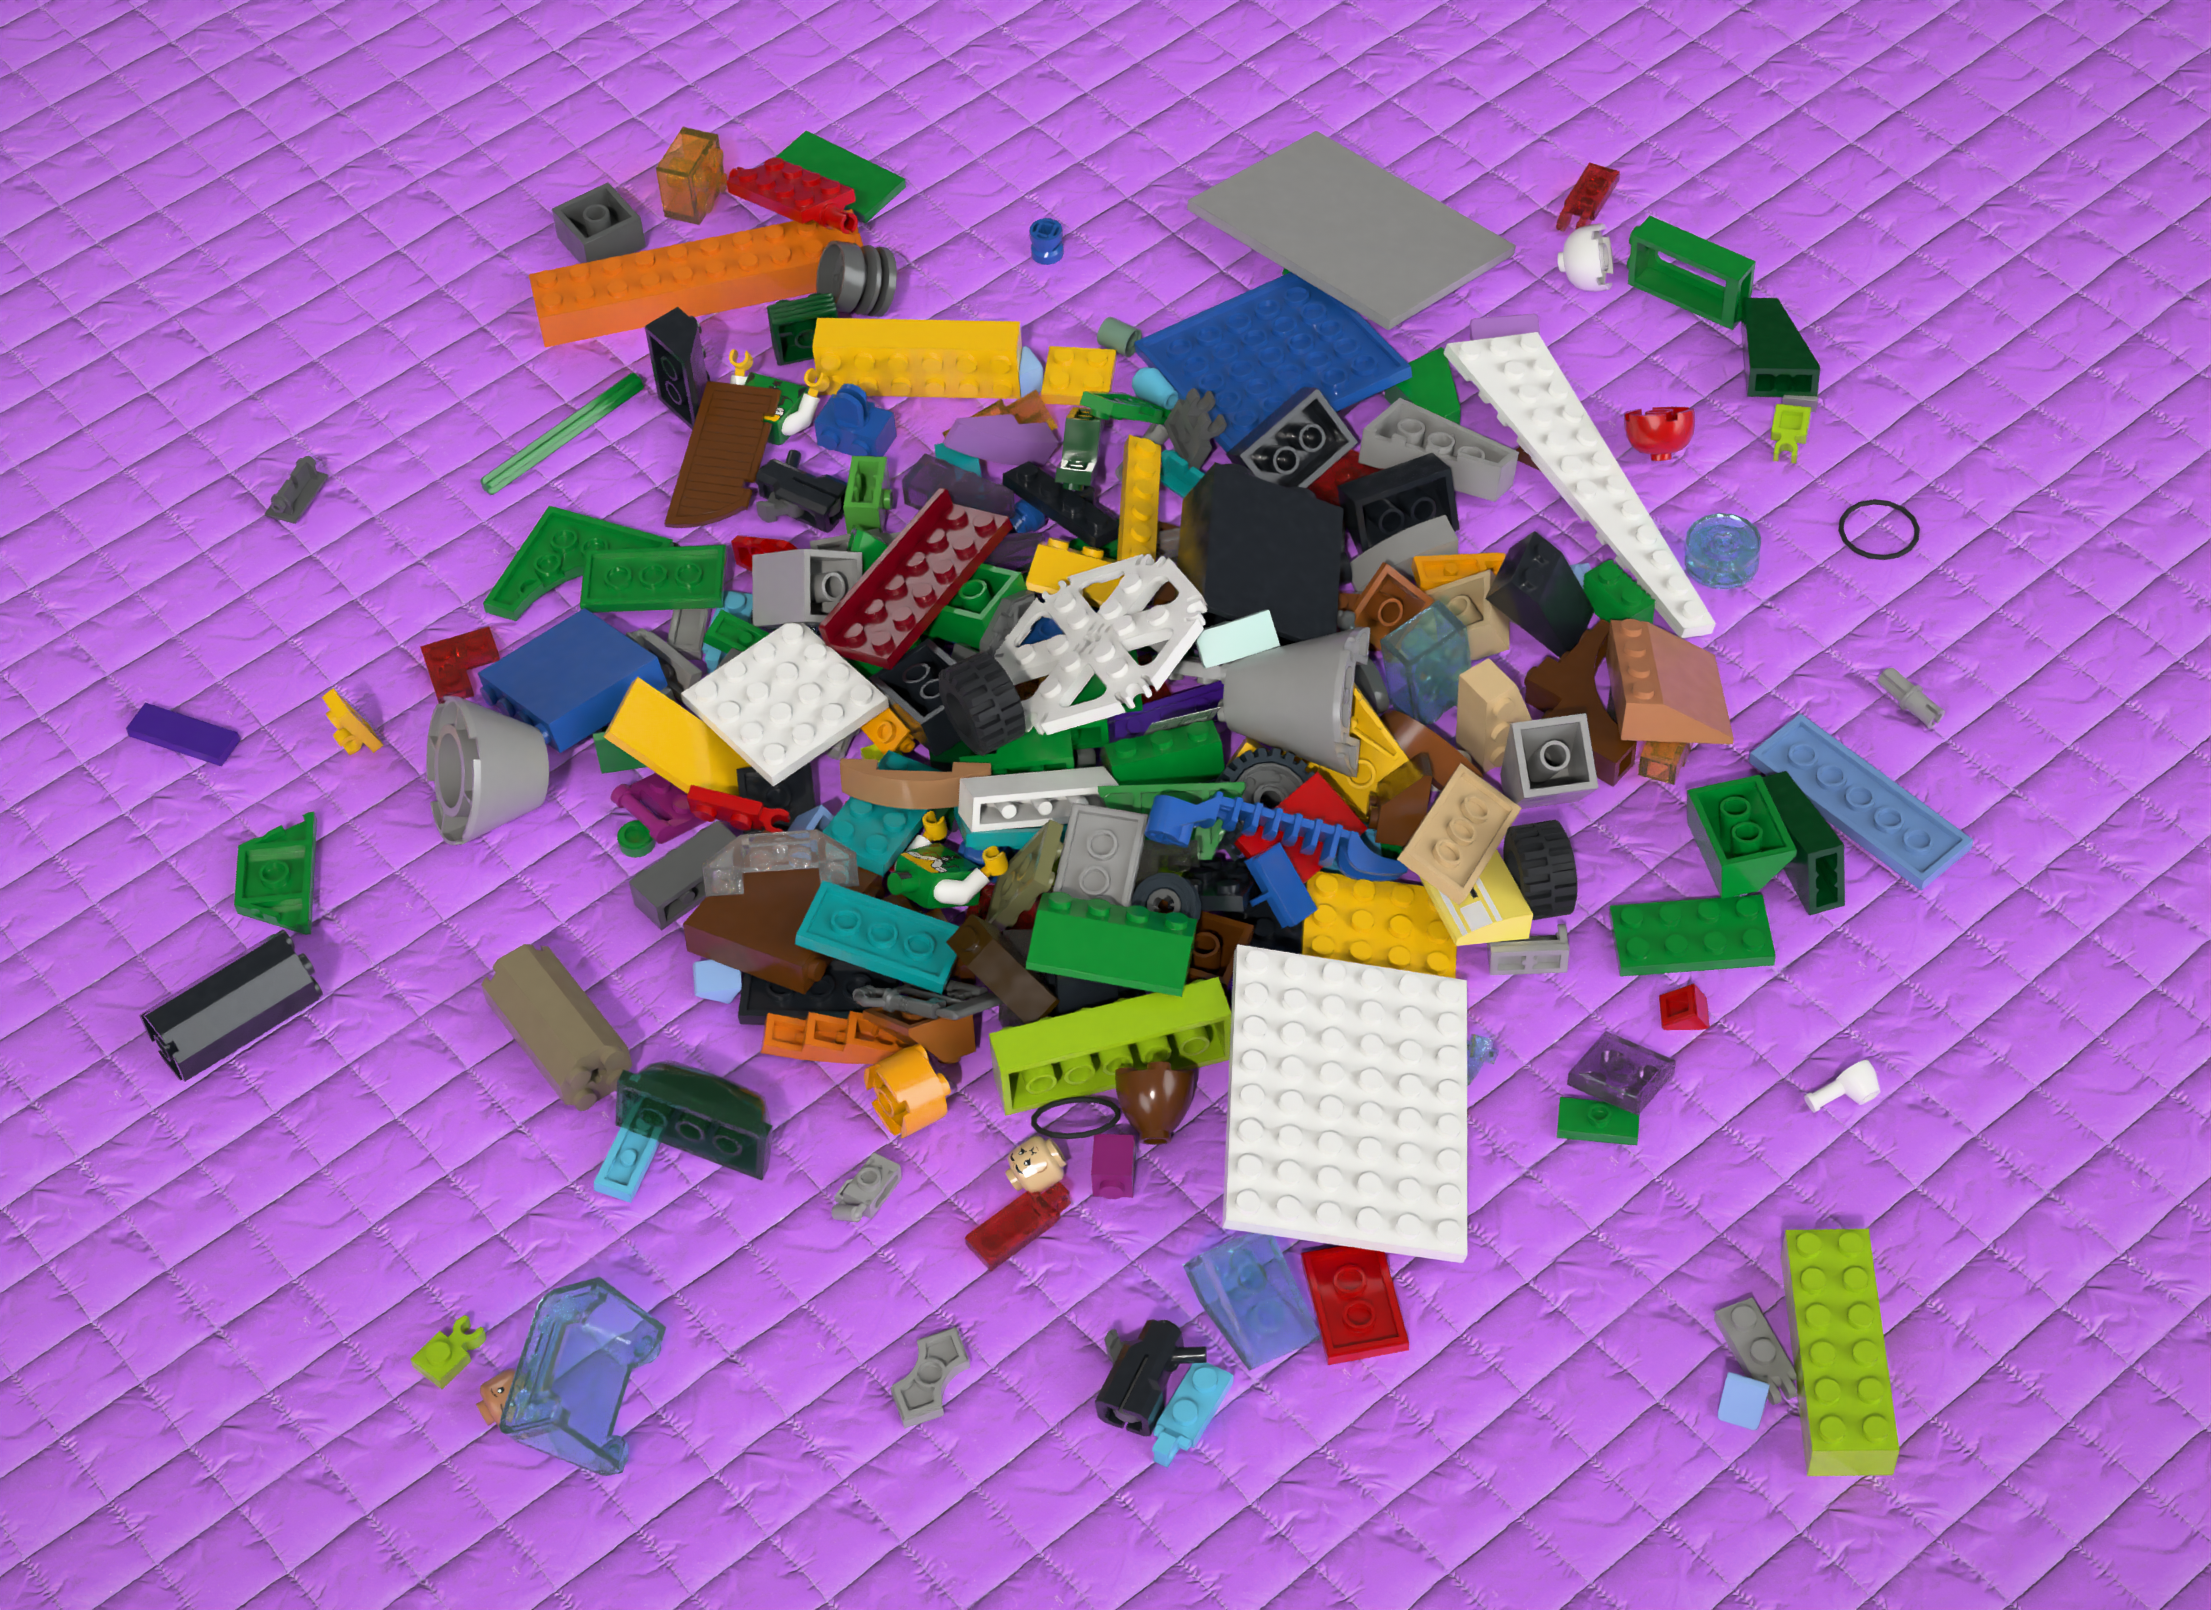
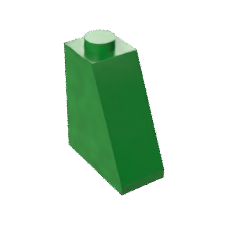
M1442 347L1409 362L1412 377L1385 389L1384 398L1391 405L1399 398H1402L1460 425V405L1449 362L1444 355L1445 350Z

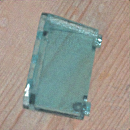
M601 1277L549 1291L541 1299L535 1310L500 1418V1431L519 1444L601 1476L623 1473L628 1461L629 1445L621 1436L612 1435L632 1368L651 1363L658 1357L666 1326Z

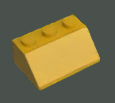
M1049 537L1048 542L1042 541L1038 544L1025 584L1027 590L1038 593L1046 591L1049 595H1053L1060 590L1059 581H1065L1067 586L1071 585L1067 579L1068 576L1117 562V560L1103 557L1104 551L1101 549L1083 546V550L1079 551L1068 548L1070 543L1068 541ZM1122 575L1117 579L1104 583H1093L1083 589L1082 596L1090 606L1100 608L1124 576Z

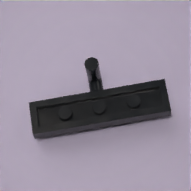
M1030 461L1003 473L1002 485L1090 547L1098 549L1118 539L1119 522L1095 507V489L1093 486H1084L1082 491L1064 489L1062 483L1055 482V478Z

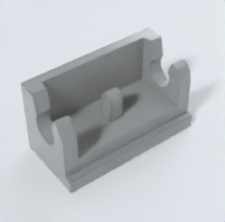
M1566 924L1557 925L1558 932H1556V935L1529 936V939L1487 943L1490 975L1567 973L1569 943Z

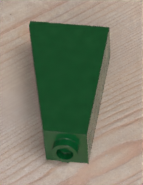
M1744 297L1741 334L1747 397L1817 396L1820 365L1779 299Z
M1787 771L1762 777L1797 850L1796 856L1783 869L1806 912L1810 916L1845 906L1843 842Z

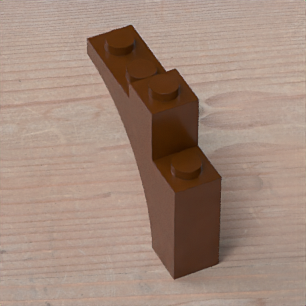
M1601 619L1592 630L1587 629L1582 634L1576 647L1571 652L1566 651L1561 656L1559 662L1547 657L1538 667L1534 666L1529 670L1524 680V685L1526 686L1525 702L1544 713L1541 719L1586 713L1596 776L1598 779L1614 787L1635 764L1637 741L1620 739L1618 725L1604 709L1596 690L1595 676L1606 656L1610 623Z

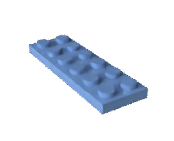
M1801 713L1750 753L1749 763L1766 776L1787 771L1825 820L1921 891L1972 849V838Z

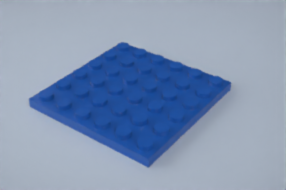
M1292 272L1134 342L1137 355L1149 368H1156L1161 372L1174 390L1177 391L1178 399L1186 400V395L1192 388L1197 390L1200 399L1205 396L1207 391L1212 392L1215 405L1207 413L1212 422L1218 414H1222L1227 424L1226 429L1222 434L1213 438L1226 453L1302 387L1318 388L1334 411L1337 412L1412 377L1411 366L1355 310Z

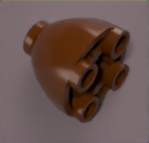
M1150 1062L1147 1064V1070H1138L1136 1068L1116 1069L1115 1081L1119 1105L1125 1118L1139 1133V1142L1147 1145L1170 1143L1171 1133L1179 1126L1191 1104L1194 1071L1186 1069L1171 1070V1063Z

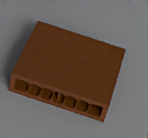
M764 830L683 923L687 951L806 994L815 982L821 980L825 969L834 959L833 957L795 945L796 934L822 881L824 880L882 900L885 897L882 876L821 852L815 847Z

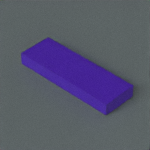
M146 702L126 727L130 737L218 766L224 764L240 742L238 732Z

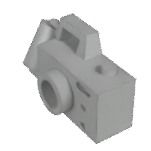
M873 1152L853 1179H847L834 1196V1200L839 1204L833 1206L832 1217L835 1220L859 1222L862 1215L872 1219L902 1180L901 1166Z

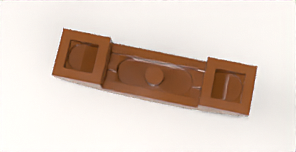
M1387 710L1379 717L1409 759H1412L1420 752L1428 753L1433 775L1432 785L1441 791L1460 763L1480 778H1483L1482 773L1466 757L1419 721L1395 710Z

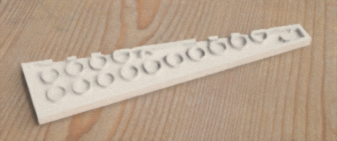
M1534 332L1448 343L1444 355L1467 382L1473 381L1480 390L1478 396L1485 404L1491 403L1498 412L1497 419L1504 427L1509 426L1517 434V443L1531 456L1532 461L1583 522L1589 521L1596 529L1595 537L1602 545L1608 544L1616 553L1615 561L1622 569L1630 570L1636 577V586H1641V590H1645L1646 595H1651L1650 599H1655V609L1678 637L1688 638L1712 634L1716 625L1715 621L1539 333Z

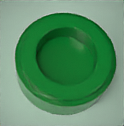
M639 820L624 824L617 834L621 852L629 857H643L649 854L656 845V841L649 834L650 830Z

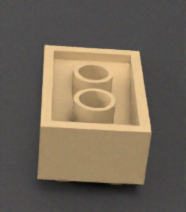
M1489 569L1424 591L1435 601L1395 660H1415L1421 655L1427 660H1478L1509 650V617L1485 599L1496 577Z

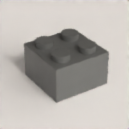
M609 182L552 208L557 238L580 264L631 254L646 247L641 217Z

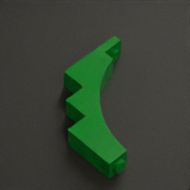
M1137 649L1128 651L1138 664ZM1095 673L1070 706L1097 699L1105 693L1107 688ZM1141 694L1133 698V703L1136 706L1133 709L1128 708L1125 703L1121 704L1126 712L1143 711ZM1107 718L1049 735L1046 732L1043 735L1039 734L1033 726L1029 732H1024L1022 737L998 748L995 754L959 757L960 762L991 763L992 776L1074 769L1073 750L1098 748L1109 744Z

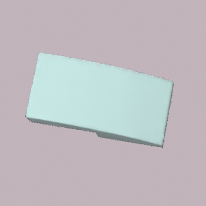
M1266 609L1233 621H1225L1205 628L1195 640L1203 668L1217 666L1280 646L1270 611Z

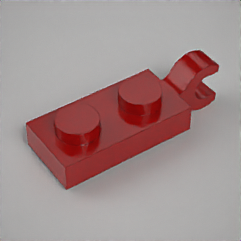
M691 785L687 795L691 813H694L697 818L704 821L713 822L715 819L729 822L731 826L740 830L748 831L751 828L762 830L764 828L766 831L784 836L783 830L774 828L773 824L776 821L790 822L788 811L781 808H766L763 806V802Z

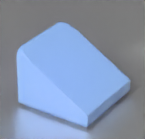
M1027 346L1022 347L1019 370L1020 394L1022 398L1041 392L1043 384V366Z
M714 960L696 961L693 964L695 996L730 1004L740 992L742 987L740 970Z
M1728 1372L1718 1410V1419L1750 1430H1757L1766 1407L1770 1385Z

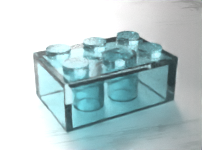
M1438 600L1380 640L1390 704L1397 711L1412 717L1425 726L1435 723L1443 713L1458 704L1459 675L1472 668L1467 627Z

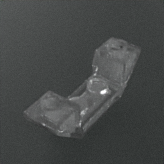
M817 829L740 835L702 863L706 897L744 894V873L819 868L820 885L824 880L841 887L859 886L856 852Z

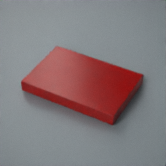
M1318 772L1275 807L1284 809L1283 813L1291 815L1296 813L1302 814L1303 818L1309 820L1318 818L1323 820L1324 824L1332 826L1335 824L1342 825V829L1358 832L1359 836L1368 829ZM1258 825L1253 836L1242 835L1234 844L1248 859L1279 842L1281 844L1284 832L1278 830L1274 840L1266 841L1261 839L1264 826ZM1298 836L1294 846L1282 845L1303 884H1305L1323 868L1317 865L1323 842H1317L1316 849L1312 855H1304L1299 853L1303 837Z
M1336 1246L1301 1253V1263L1327 1365L1409 1350V1340L1385 1252Z

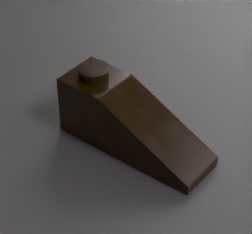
M971 914L946 941L962 962L1025 1024L1037 1022L1045 1018L1060 1002L1035 971L1026 969L1024 958L999 929L976 915Z

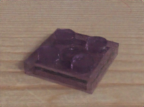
M1605 1031L1570 1070L1567 1085L1623 1110L1639 1115L1675 1073L1676 1060Z

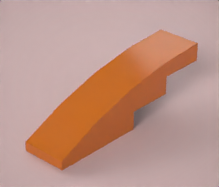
M850 1011L848 1018L843 1019L809 1012L806 1020L768 1013L764 1024L761 1053L810 1061L875 1064L909 1047V1045L863 1018V1013Z

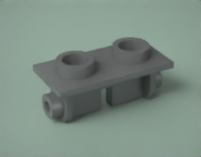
M305 456L304 458H299L296 462V467L290 474L289 480H286L278 493L271 497V505L265 512V516L296 524L329 477L328 474L316 470V461L312 457Z

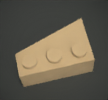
M1489 658L1459 675L1456 748L1467 752L1471 756L1472 764L1484 774L1495 767L1502 766L1510 724L1532 721L1517 685Z

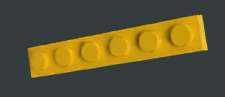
M1132 435L1128 436L1124 444L1117 562L1141 554L1143 556L1151 554L1156 563L1161 445L1155 444L1149 439L1138 438Z

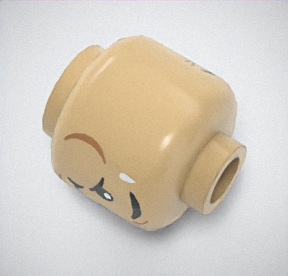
M1036 1135L1008 1154V1163L1011 1168L1006 1170L1005 1173L1017 1191L1024 1188L1029 1194L1036 1196L1062 1180L1064 1177L1063 1167L1067 1165V1161L1051 1137L1045 1140L1043 1137Z

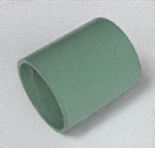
M1108 317L1103 321L1097 334L1099 345L1108 349H1114L1125 357H1131L1135 353L1134 342L1142 338L1140 329L1113 317Z

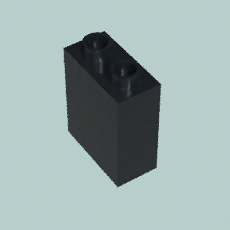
M1215 462L1182 501L1177 567L1201 593L1207 603L1205 605L1207 612L1201 613L1206 621L1203 628L1205 629L1225 621H1233L1266 609L1270 611L1280 646L1277 647L1336 633L1344 508L1317 499L1316 495L1309 489L1296 486L1283 487L1255 477L1245 466ZM1175 588L1174 600H1175V599L1178 597V595H1179V592L1176 590V588ZM1194 642L1190 648L1198 651L1196 642Z

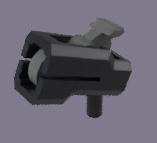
M790 450L785 463L772 459L758 470L756 484L758 485L759 495L768 500L756 502L758 516L763 521L768 523L777 521V516L787 515L828 533L839 523V519L845 516L843 506L847 483L828 474L816 477L798 469L801 459L799 451Z
M1147 1320L1138 1339L1121 1342L1116 1329L1108 1331L1104 1341L1107 1355L1113 1363V1367L1095 1400L1097 1416L1103 1422L1121 1429L1128 1422L1126 1426L1127 1431L1141 1436H1151L1165 1408L1162 1392L1172 1372L1178 1368L1179 1364L1207 1363V1347H1184L1182 1331H1180L1177 1325L1168 1320Z

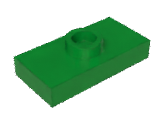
M1560 1097L1557 1138L1637 1146L1640 1104Z

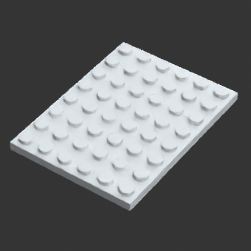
M1237 944L1233 962L1222 1228L1464 1263L1467 1257V980Z

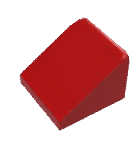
M1695 984L1659 995L1661 1025L1664 1030H1704L1710 1028L1707 998Z

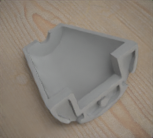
M1357 627L1265 650L1234 660L1231 663H1224L1221 668V682L1224 685L1223 699L1218 703V707H1221L1217 712L1218 720L1226 722L1228 728L1235 733L1276 749H1281L1284 752H1289L1348 777H1357L1360 740L1350 737L1349 731L1356 664L1367 665L1370 628Z

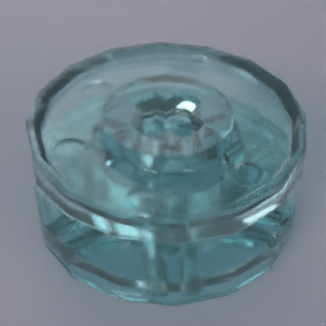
M1726 513L1707 515L1695 521L1687 531L1684 565L1688 574L1698 583L1715 589L1740 587L1752 580L1759 568L1761 536L1757 527L1743 517Z

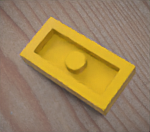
M334 688L322 696L330 709L325 714L338 729L333 734V737L341 747L345 748L349 755L359 751L363 743L373 753L383 746V743L369 723Z

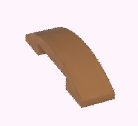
M840 758L841 788L843 793L872 804L902 809L959 806L960 778L992 776L991 763L953 762L952 772L879 770L878 760Z

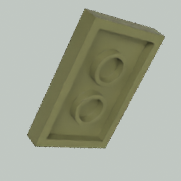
M1050 819L1008 862V870L1004 874L997 876L985 921L996 926L1000 932L1006 927L1012 928L1019 914L1023 910L1029 911L1036 897L1040 893H1047L1055 879V873L1052 872L1053 863L1056 862L1063 849V842L1060 841L1064 825Z

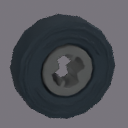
M1160 872L1147 877L1138 885L1132 897L1131 906H1143L1149 911L1160 912L1162 911L1158 907L1160 901L1169 902L1173 899L1174 903L1170 904V906L1174 907L1173 912L1182 913L1188 918L1198 919L1197 923L1201 915V901L1198 891L1189 880L1175 873Z

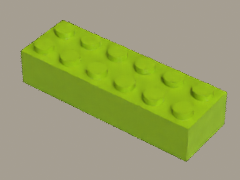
M1219 977L1208 980H1196L1185 985L1182 997L1153 992L1131 999L1122 998L1114 1003L1094 1008H1082L1074 1013L1054 1018L1045 1017L1037 1022L1017 1027H1005L997 1032L989 1033L993 1075L1005 1116L1039 1108L1052 1101L1064 1098L1087 1096L1115 1089V1070L1119 1068L1147 1070V1064L1150 1062L1171 1063V1070H1191L1228 1061L1230 1057L1231 1011Z
M1869 1229L1785 1230L1780 1257L1793 1364L1797 1376L1795 1381L1807 1476L1893 1475L1900 1449Z

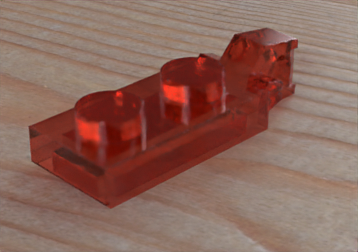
M1060 1181L1042 1194L1039 1191L1033 1193L1025 1192L967 1234L965 1237L966 1246L990 1271L994 1270L1054 1226L1061 1218L1060 1213L1071 1204L1070 1192Z

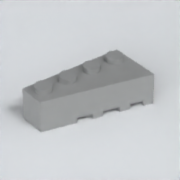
M1402 398L1396 400L1363 428L1358 463L1384 470L1426 454L1434 453L1451 468L1455 491L1496 502L1513 486L1519 455L1518 451Z

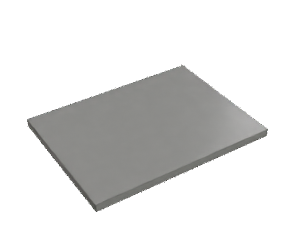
M1318 131L1312 132L1188 200L1187 210L1387 330L1392 329L1512 257L1516 245Z

